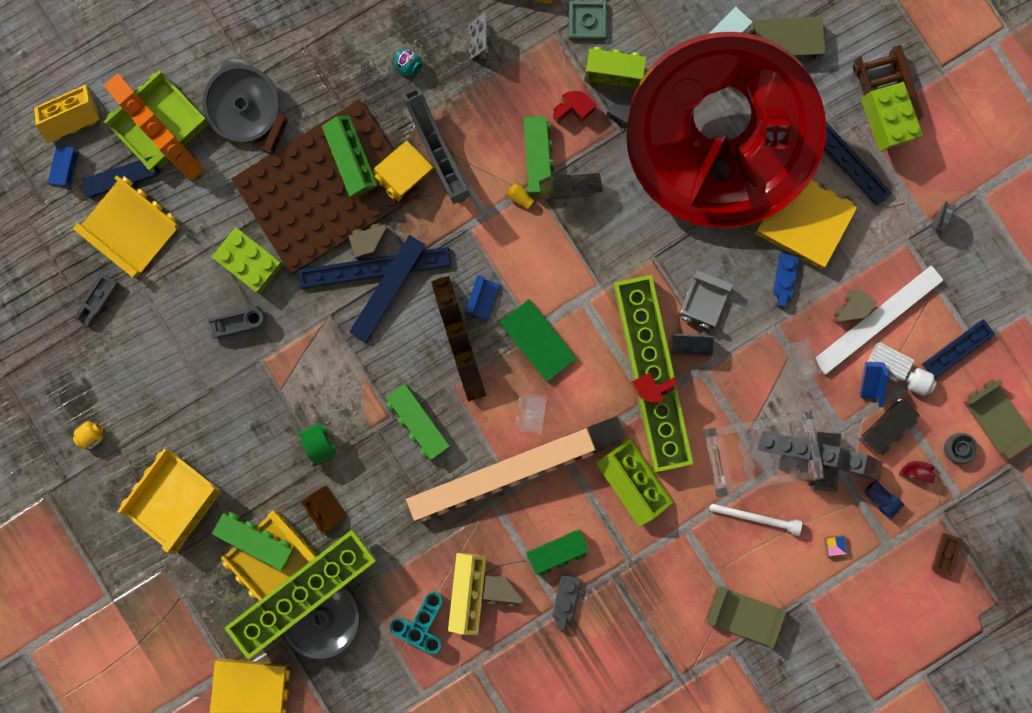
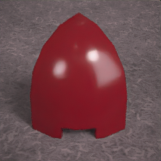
M912 461L902 467L899 475L926 483H934L935 474L932 471L935 466L922 461Z

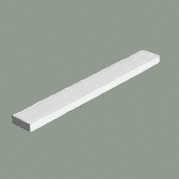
M932 265L929 266L812 361L826 375L943 281L942 277Z

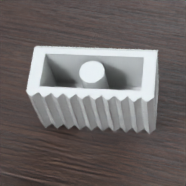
M879 342L876 343L867 362H885L889 380L897 383V381L905 380L914 360Z

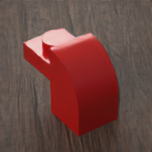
M569 91L562 95L564 104L560 103L553 109L552 118L558 123L572 111L582 122L596 110L597 105L585 93Z
M650 373L630 382L638 397L648 403L663 401L661 393L663 392L666 395L674 391L675 388L673 386L678 384L673 377L656 386Z

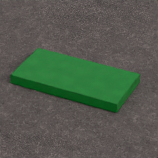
M530 299L499 322L546 382L577 359Z

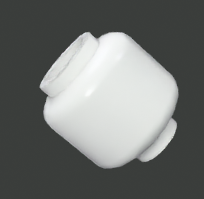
M917 368L913 372L910 371L905 379V382L908 383V390L920 396L931 394L936 385L934 375L921 368Z

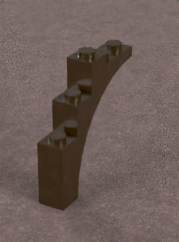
M442 277L431 281L467 400L469 402L485 397L486 392L450 277Z

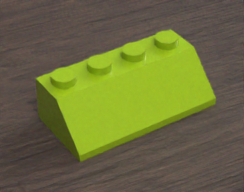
M631 438L596 462L600 471L639 527L654 519L674 503Z

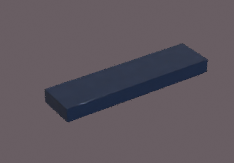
M153 156L148 157V158H145V160L148 161V160H150ZM139 160L83 178L82 180L87 197L91 198L109 192L117 182L114 179L116 176L121 178L125 176L133 183H137L162 174L158 165L154 167L155 172L152 173Z
M982 319L921 365L926 371L932 373L935 379L994 336L995 333L987 322Z

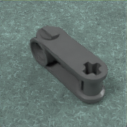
M258 305L249 307L244 311L208 319L213 333L211 335L212 339L248 331H261L266 327L265 324L267 322L266 315ZM258 314L259 321L253 324L251 318L253 315Z

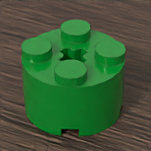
M316 423L296 433L298 437L302 436L303 438L300 442L309 460L314 459L315 463L312 464L314 468L335 457L334 453L337 451L332 441L327 442L325 438L327 432L323 424L318 425Z

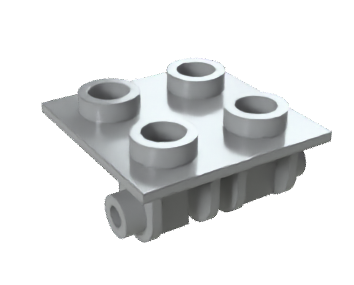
M484 12L472 21L469 26V34H471L469 53H471V59L478 55L480 59H486L487 55H489L487 45L489 44L487 40L489 38V24H487V12Z

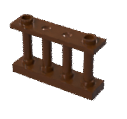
M902 45L893 47L889 52V56L863 63L862 56L857 57L853 62V71L855 75H858L864 96L871 92L874 87L895 81L897 83L904 82L917 120L919 121L924 117ZM890 63L894 66V74L869 81L866 70Z

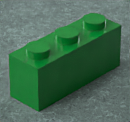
M577 529L527 551L526 554L535 575L540 574V576L550 573V568L554 566L561 568L568 565V560L575 558L579 560L586 557V552H589L580 529Z

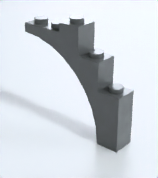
M417 87L402 94L416 130L423 141L446 193L453 204L465 201L471 195L446 147L423 93Z
M762 431L758 450L762 452L799 459L878 481L883 465L882 461L866 454L847 451L841 447L821 444L810 439Z

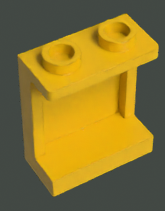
M406 141L374 168L373 176L376 183L386 189L389 197L399 202L402 196L420 180L426 179L431 175L433 166Z

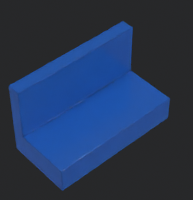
M56 146L48 184L71 188L79 155L78 150L68 146L66 148Z
M477 275L465 312L488 320L500 284Z
M865 362L859 392L861 398H876L879 407H883L889 379L885 362Z

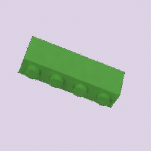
M336 116L324 124L322 129L349 197L363 195L375 188L377 183L350 116Z
M546 116L523 117L529 196L552 194V189H555V177H551L550 170H554L553 158H549V151H552V140H548V133H551V123L547 121Z
M403 384L386 396L388 400L386 405L392 412L396 411L400 416L397 420L403 428L407 426L410 430L409 437L414 443L418 442L422 448L419 450L425 459L429 457L430 460H433L450 447L406 384Z
M230 511L229 514H222L212 532L214 536L280 571L284 570L294 551V548L290 547V542L284 539L279 541L273 538L274 534L265 529L263 532L256 529L257 525L247 520L245 523L239 519L240 516Z

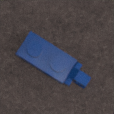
M780 253L778 256L773 291L774 296H778L777 306L785 307L787 298H792L799 256Z

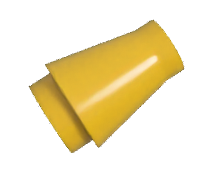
M516 182L506 192V195L509 196L508 199L524 206L526 209L534 202L521 184L518 185Z

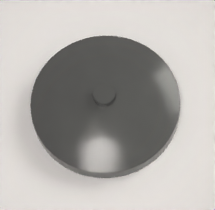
M232 65L221 69L209 80L203 94V111L209 125L220 136L236 142L253 141L264 136L271 130L280 110L279 94L272 80L261 70L247 65Z
M342 587L283 634L290 646L298 653L314 659L330 658L344 651L355 639L360 624L358 604L350 591Z

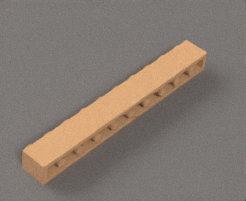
M585 428L407 498L406 501L414 521L420 519V522L431 519L430 514L435 512L441 515L449 512L448 507L453 505L459 508L466 505V500L471 498L477 501L484 498V493L489 491L492 494L503 490L502 486L509 484L510 487L520 484V479L527 477L530 480L538 477V472L545 470L548 473L556 470V465L563 463L566 466L574 463V458L581 456L584 459L592 456V451L596 450L588 428Z

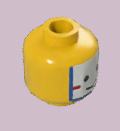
M86 421L75 429L73 440L80 449L90 450L103 440V428L98 423Z

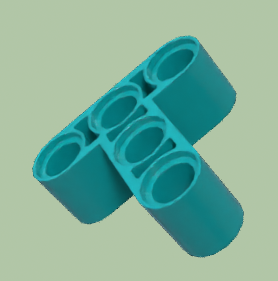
M438 591L429 592L413 622L404 617L397 616L390 622V632L429 654L438 653L442 646V640L438 635L429 631V628L442 605V594ZM431 595L437 596L439 604L431 605L429 597ZM420 614H429L430 621L427 623L422 622ZM401 621L404 625L403 630H395L394 622ZM411 631H419L421 638L419 640L412 639ZM429 640H436L438 647L431 649L428 646Z

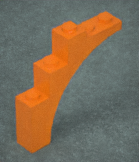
M119 73L104 84V87L123 110L190 182L205 170Z

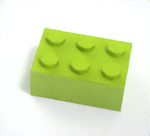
M601 47L589 48L584 81L636 89L644 77L646 57L640 53L624 54L621 50H612L610 52L604 51V48Z
M904 82L871 91L860 98L879 152L911 143L923 136Z
M236 227L212 255L213 259L259 295L262 294L284 266Z

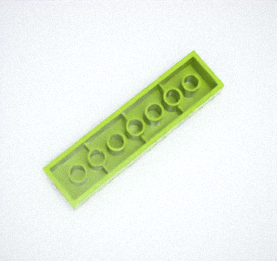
M353 529L224 629L249 660L375 563L377 559Z

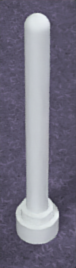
M716 504L709 506L712 512L784 528L796 536L800 535L802 529V521L796 519L788 522Z

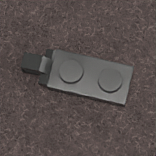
M561 574L553 611V618L558 619L556 629L564 631L566 621H571L580 578Z

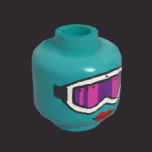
M411 49L399 50L394 56V67L403 75L411 77L420 72L422 68L421 57Z

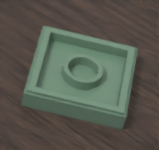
M569 1V39L606 40L607 1Z

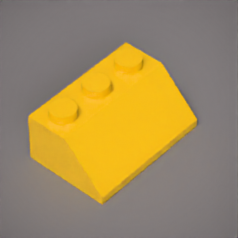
M83 85L34 107L36 126L47 143L58 141L63 136L69 133H76L81 128L87 125H94L100 120L98 109L87 85Z

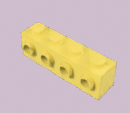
M456 553L448 631L463 635H478L487 556Z

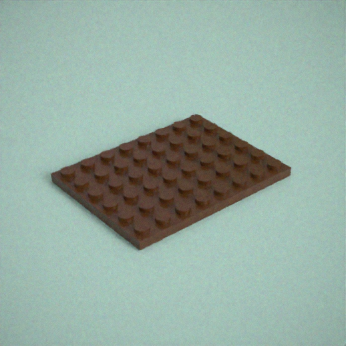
M360 99L231 178L291 275L349 240V235H352L353 231L367 229L420 196L416 187L413 186L398 202L396 199L389 197L382 185L377 184L375 188L363 195L349 197L322 126L336 116H350L372 173L378 164L393 153Z

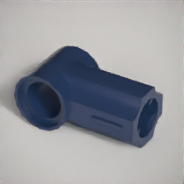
M877 480L872 482L864 491L879 506L878 509L889 519H892L904 507L903 502L894 494H890Z

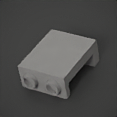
M697 270L678 315L682 316L681 319L684 321L700 323L699 326L704 329H714L717 326L718 318L733 284Z

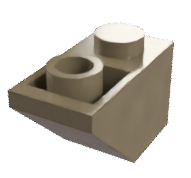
M377 223L371 225V229L364 231L363 229H357L352 232V235H349L354 256L357 260L376 254L388 231L385 224Z
M859 288L854 290V292L851 290L844 299L847 302L843 307L839 306L833 314L836 316L833 322L841 323L864 319L869 315L877 301Z
M486 574L483 599H487V603L499 604V601H505L506 605L518 606V603H522L521 595L506 576Z

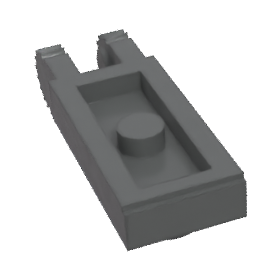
M101 272L80 303L81 306L74 319L80 320L88 309L91 312L86 318L84 325L87 327L92 325L96 316L99 315L119 283Z

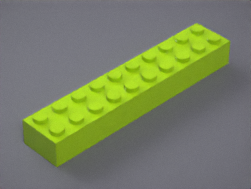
M648 275L614 282L613 289L633 381L650 373L656 386L673 378L674 373L653 277ZM676 385L673 386L675 388L674 391L666 395L662 392L661 395L664 400L658 403L645 402L637 395L653 472L693 464Z

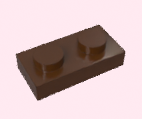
M942 533L931 570L952 576L963 539Z

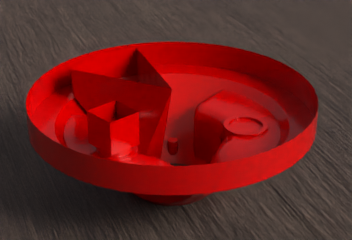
M743 32L705 34L689 39L669 50L649 68L641 79L631 100L626 129L628 155L632 169L643 189L659 206L672 215L690 223L706 227L728 228L744 226L766 219L781 211L797 198L809 184L819 166L825 147V110L816 84L807 69L792 53L782 46L766 38ZM727 87L737 89L744 94L751 107V118L747 128L741 135L732 140L727 136L706 138L695 125V107L710 94L719 92ZM766 132H773V140L766 136ZM779 132H787L783 138L777 140ZM720 158L727 161L730 167L729 176L724 181L715 180L711 174L714 161Z

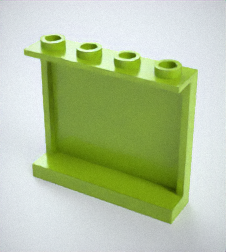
M160 70L157 73H153L144 85L139 86L135 90L144 103L184 147L209 125L206 118ZM121 106L116 111H112L107 115L104 123L113 130L149 171L154 173L156 165L161 169L169 161ZM153 156L150 160H145V158Z

